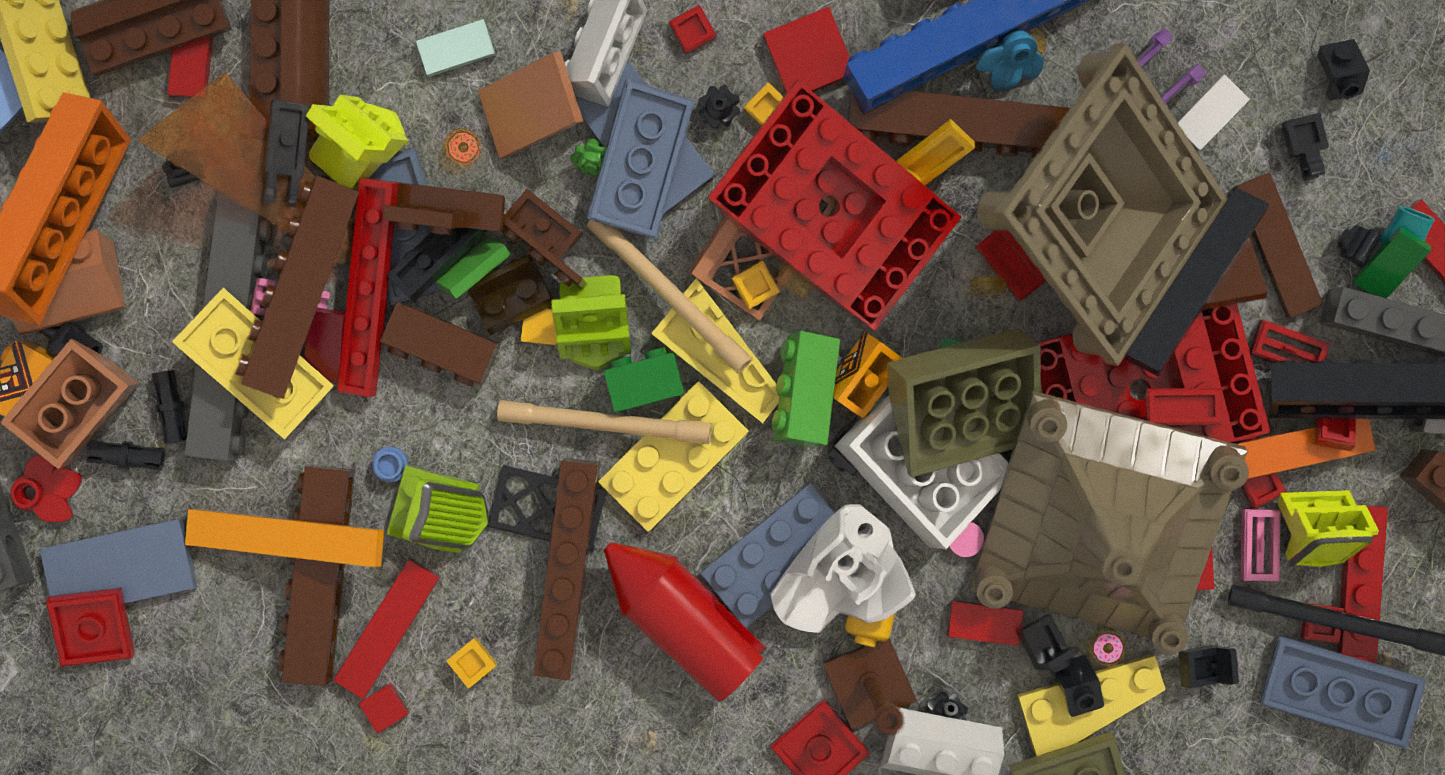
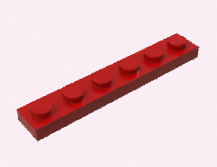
M359 178V194L357 197L338 392L365 397L376 396L382 345L380 340L383 335L389 281L387 274L390 272L395 221L383 220L384 205H397L399 183Z
M1366 505L1379 532L1378 535L1372 536L1373 541L1343 563L1340 607L1344 608L1345 613L1380 620L1388 507ZM1341 630L1340 644L1337 643V652L1377 664L1379 639Z

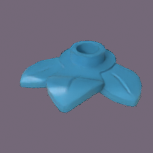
M1015 31L1004 38L1002 46L985 51L978 59L975 68L979 71L991 72L990 83L994 91H1006L1016 86L1021 78L1036 79L1042 72L1044 59L1037 52L1038 46L1032 36L1025 31Z

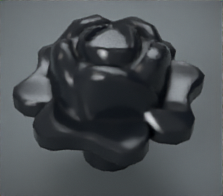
M726 85L721 86L719 90L714 86H710L706 95L698 100L699 106L702 107L699 111V116L707 120L712 128H717L720 123L724 127H729L732 119L741 113L740 108L736 106L740 102V97L731 93Z
M941 691L935 699L929 700L926 703L929 709L927 713L967 721L964 715L967 714L968 708L960 702L959 696L955 693L948 697L946 692Z

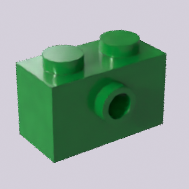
M664 347L645 352L646 359L632 363L631 357L611 361V369L604 370V375L614 413L685 394L675 353L667 354Z

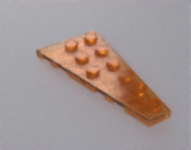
M226 72L137 140V142L148 149L150 148L171 163L183 168L212 188L250 211L257 213L286 232L292 216L299 217L304 204L298 202V200L295 207L286 206L285 194L289 181L288 177L277 176L276 196L273 203H263L264 181L266 174H263L269 123ZM305 165L303 178L300 179L298 199L305 181L312 183L313 178H315ZM349 219L334 260L339 265H343L351 258L355 226L351 219Z

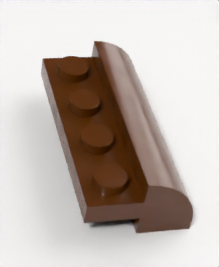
M100 0L71 11V24L74 35L81 41L90 70L95 76L109 73L232 30L222 0Z
M251 0L250 138L254 140H267L270 104L273 99L310 105V108L313 104L329 106L330 0ZM311 120L308 123L307 141H316L320 134L316 132V125Z

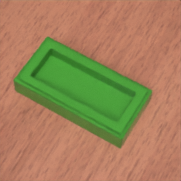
M488 236L453 264L435 283L441 291L458 299L507 259L510 252L504 244Z

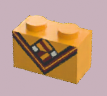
M865 331L836 370L833 398L865 419L888 387L887 362L902 359V357Z
M15 340L2 353L1 361L3 363L0 366V414L3 416L9 413L54 359L47 354L44 348L31 341Z

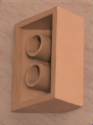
M97 229L86 232L40 326L12 319L18 332L24 335L68 322L125 309L114 242Z
M70 339L0 423L53 466L60 469L74 462L89 444V441L95 437L139 385V382L110 359L78 341Z

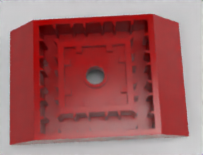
M799 80L795 81L707 196L727 219L834 305L872 331L879 327L962 218ZM831 196L835 200L836 209L832 215L826 217L821 214L819 203L823 197Z
M1237 304L1202 310L1158 377L1125 360V356L1117 366L1107 364L1101 355L1080 353L1073 343V333L1037 342L1040 345L1041 393L1146 420L1145 397L1137 400L1130 394V385L1136 379L1143 380L1148 389L1222 388L1223 425L1169 427L1230 443L1270 433Z

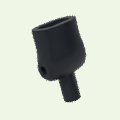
M73 322L65 323L59 328L55 326L38 331L50 339L46 352L53 358L58 355L70 339L78 341L101 354L103 349L101 342L91 337L84 329Z

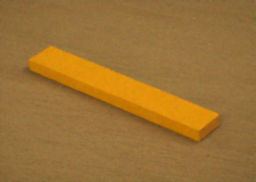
M188 509L185 545L381 567L384 530Z

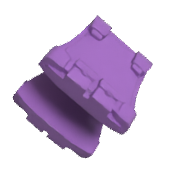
M1165 28L1159 30L1149 39V47L1136 58L1141 67L1173 38ZM1199 64L1192 66L1160 97L1166 104L1186 85L1194 86L1207 73Z

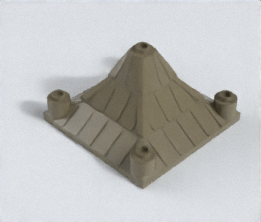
M1126 43L1114 44L1109 52L1089 53L1082 58L1078 68V77L1085 89L1078 97L1075 105L1070 108L1057 130L1052 133L1041 152L1037 154L1025 171L1024 176L1019 179L1011 192H986L981 197L977 209L978 219L986 229L1010 231L1034 265L1040 269L1041 274L1050 286L1055 289L1065 306L1070 309L1078 322L1073 330L1075 348L1080 353L1101 355L1107 364L1117 366L1228 201Z
M1032 391L971 580L970 592L976 593L979 601L988 608H1001L1010 601H1014L1026 606L1136 633L1137 635L1151 638L1154 647L1163 654L1172 655L1179 653L1188 644L1189 635L1184 623L1230 499L1231 491L1241 487L1248 478L1249 469L1245 462L1248 450L1242 445Z

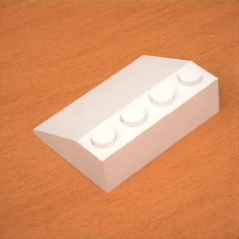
M889 395L871 409L865 419L861 418L834 446L929 548L947 549L1000 491L1009 464L997 453L910 477L907 473Z

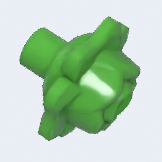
M588 139L585 146L577 145L575 147V152L571 154L570 161L575 163V168L583 174L597 176L606 147H600L601 143L598 139Z

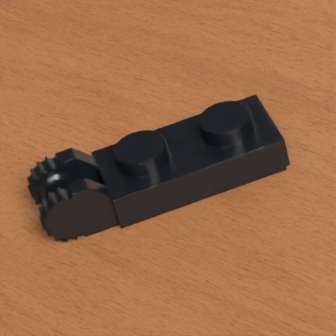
M274 99L271 101L263 174H266L263 203H273L276 196V178L281 176L289 178L285 194L286 206L295 207L297 204L300 179L303 178L309 123L306 114L310 109V105Z

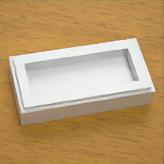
M1223 75L1177 123L1196 152H1198L1250 99L1226 75Z

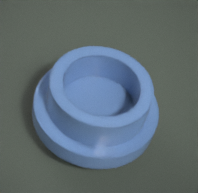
M385 447L379 450L372 461V469L376 477L389 483L402 479L405 465H409L405 453L396 447Z

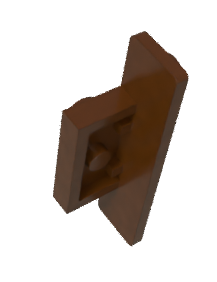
M397 182L399 183L397 205H384L383 220L397 222L396 228L418 230L419 225L430 226L431 233L447 235L452 234L453 228L466 227L490 231H501L503 229L505 196L500 194Z
M526 189L504 215L501 232L515 244L521 239L530 246L527 253L542 266L547 261L558 269L554 275L569 288L576 284L583 289L587 285L585 280L562 262L583 234L530 190Z

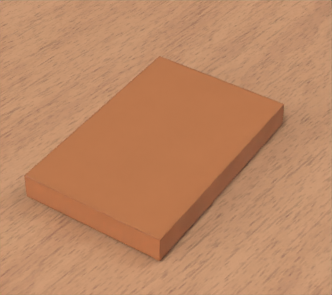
M552 52L478 90L499 159L508 158L584 122L561 52Z

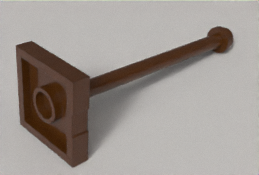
M890 638L883 642L876 641L875 648L863 645L848 653L844 652L822 662L851 729H855L873 720L877 730L885 735H894L902 729L904 716L899 708L916 702L917 699Z

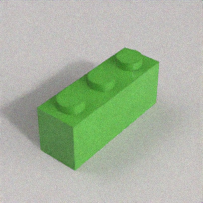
M798 331L788 335L787 339L784 340L781 348V359L784 360L783 372L779 376L776 386L779 404L778 410L775 411L772 418V429L775 431L774 441L811 448L828 444L840 345L839 338Z

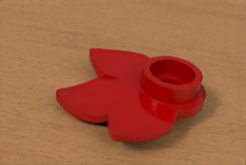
M38 454L26 463L24 476L18 478L13 483L10 493L11 499L19 509L24 511L33 510L43 521H66L73 517V512L66 499L72 497L78 491L82 483V476L72 469H55V466ZM29 486L35 490V497L33 499H29L26 495V490Z

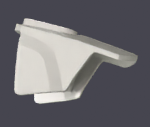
M860 504L844 505L819 528L770 593V598L777 616L784 624L801 631L820 633L839 613L860 619L866 623L885 620L910 603L915 598V591L901 558L893 549L890 529ZM867 523L864 530L858 531L860 525Z

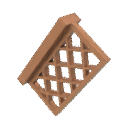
M825 196L821 199L826 204L821 214L827 217L834 210L836 203L832 197ZM724 216L687 273L760 321L777 294L763 301L757 310L754 308L747 309L740 295L738 298L729 292L736 289L734 285L722 287L711 279L721 266L733 264L736 275L740 272L738 263L755 259L759 262L763 261V258L773 255L770 252L762 254L760 244L754 240L756 255L737 259L734 244L739 237L747 236V234ZM731 252L732 260L724 261L728 253ZM783 264L784 269L781 274L772 277L779 291L793 272L785 264Z

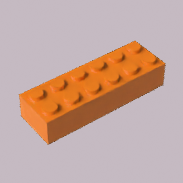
M65 92L61 94L56 106L51 110L50 118L41 135L35 141L31 155L19 172L15 186L8 199L3 203L0 213V316L40 326L131 142L130 137L102 100Z

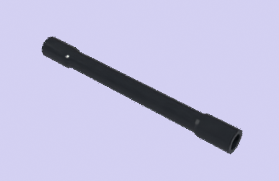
M1232 584L1228 598V605L1255 612L1276 614L1411 646L1416 650L1445 656V634L1422 628L1414 629L1269 595L1264 591Z

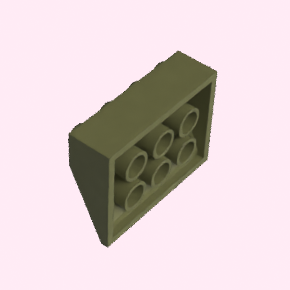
M1017 328L887 362L889 398L908 475L915 477L1014 449L1031 392L1041 393L1040 345Z

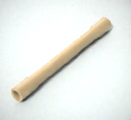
M591 220L588 222L587 228L609 249H612L714 348L715 353L737 374L741 373L751 363L753 358L730 336L725 335L624 236L620 229Z
M500 400L497 409V419L502 422L536 423L671 438L677 441L710 444L712 436V423L672 421L536 406L532 403Z

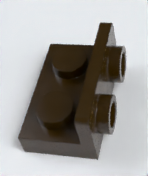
M530 255L521 259H515L508 265L487 274L468 290L490 336L552 306L553 300L540 270Z

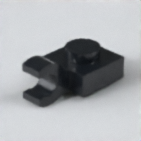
M1312 114L1283 122L1281 125L1290 158L1301 156L1300 167L1304 181L1315 179L1319 175L1325 174V167L1319 151L1329 148L1321 114Z

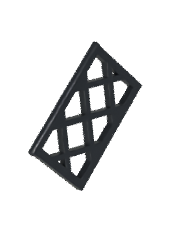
M503 465L488 527L551 542L552 534L533 530L530 522L546 512L552 522L554 521L552 508L556 506V501L548 504L538 486L544 482L558 486L559 478ZM509 474L526 478L530 486L512 496L506 486ZM597 487L596 495L598 497L594 509L589 551L591 552L595 549L594 542L607 492L606 489ZM533 490L544 508L526 519L515 500ZM504 494H505V496L507 497V500L504 501V502H502V501H503ZM511 504L521 520L515 526L498 522L500 510Z

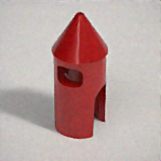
M613 542L604 549L621 616L625 615L718 702L731 695L763 660L760 653L766 647L718 601L710 590L677 560L678 556Z

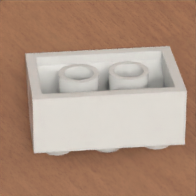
M590 0L588 5L589 16L584 27H580L574 41L575 51L571 60L568 59L565 62L576 97L609 107L647 13L643 0Z
M899 708L904 716V724L898 733L888 735L881 768L916 775L999 774L1004 758L1002 727Z

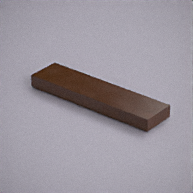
M1270 172L1234 186V190L1236 188L1241 189L1269 203L1267 212L1252 234L1286 318H1291L1323 305Z

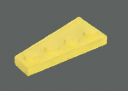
M696 278L684 292V295L725 335L730 336L753 358L751 363L741 373L737 374L715 353L714 348L673 308H671L651 334L763 423L779 404V395L776 392L777 384Z
M1149 654L1096 670L1095 673L1100 681L1104 707L1071 717L1067 710L1065 697L1058 683L1017 694L1035 757L1078 743L1165 691L1156 656Z

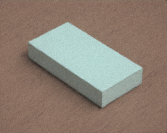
M484 19L416 41L428 77L496 56Z

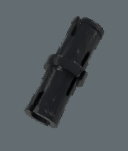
M175 370L151 374L157 405L154 406L155 413H159L164 444L186 441L187 439L182 409L185 408L184 401H180Z
M90 440L86 456L88 457V463L112 464L125 470H129L130 467H139L161 471L165 462V449L133 445V442L123 441L120 444Z

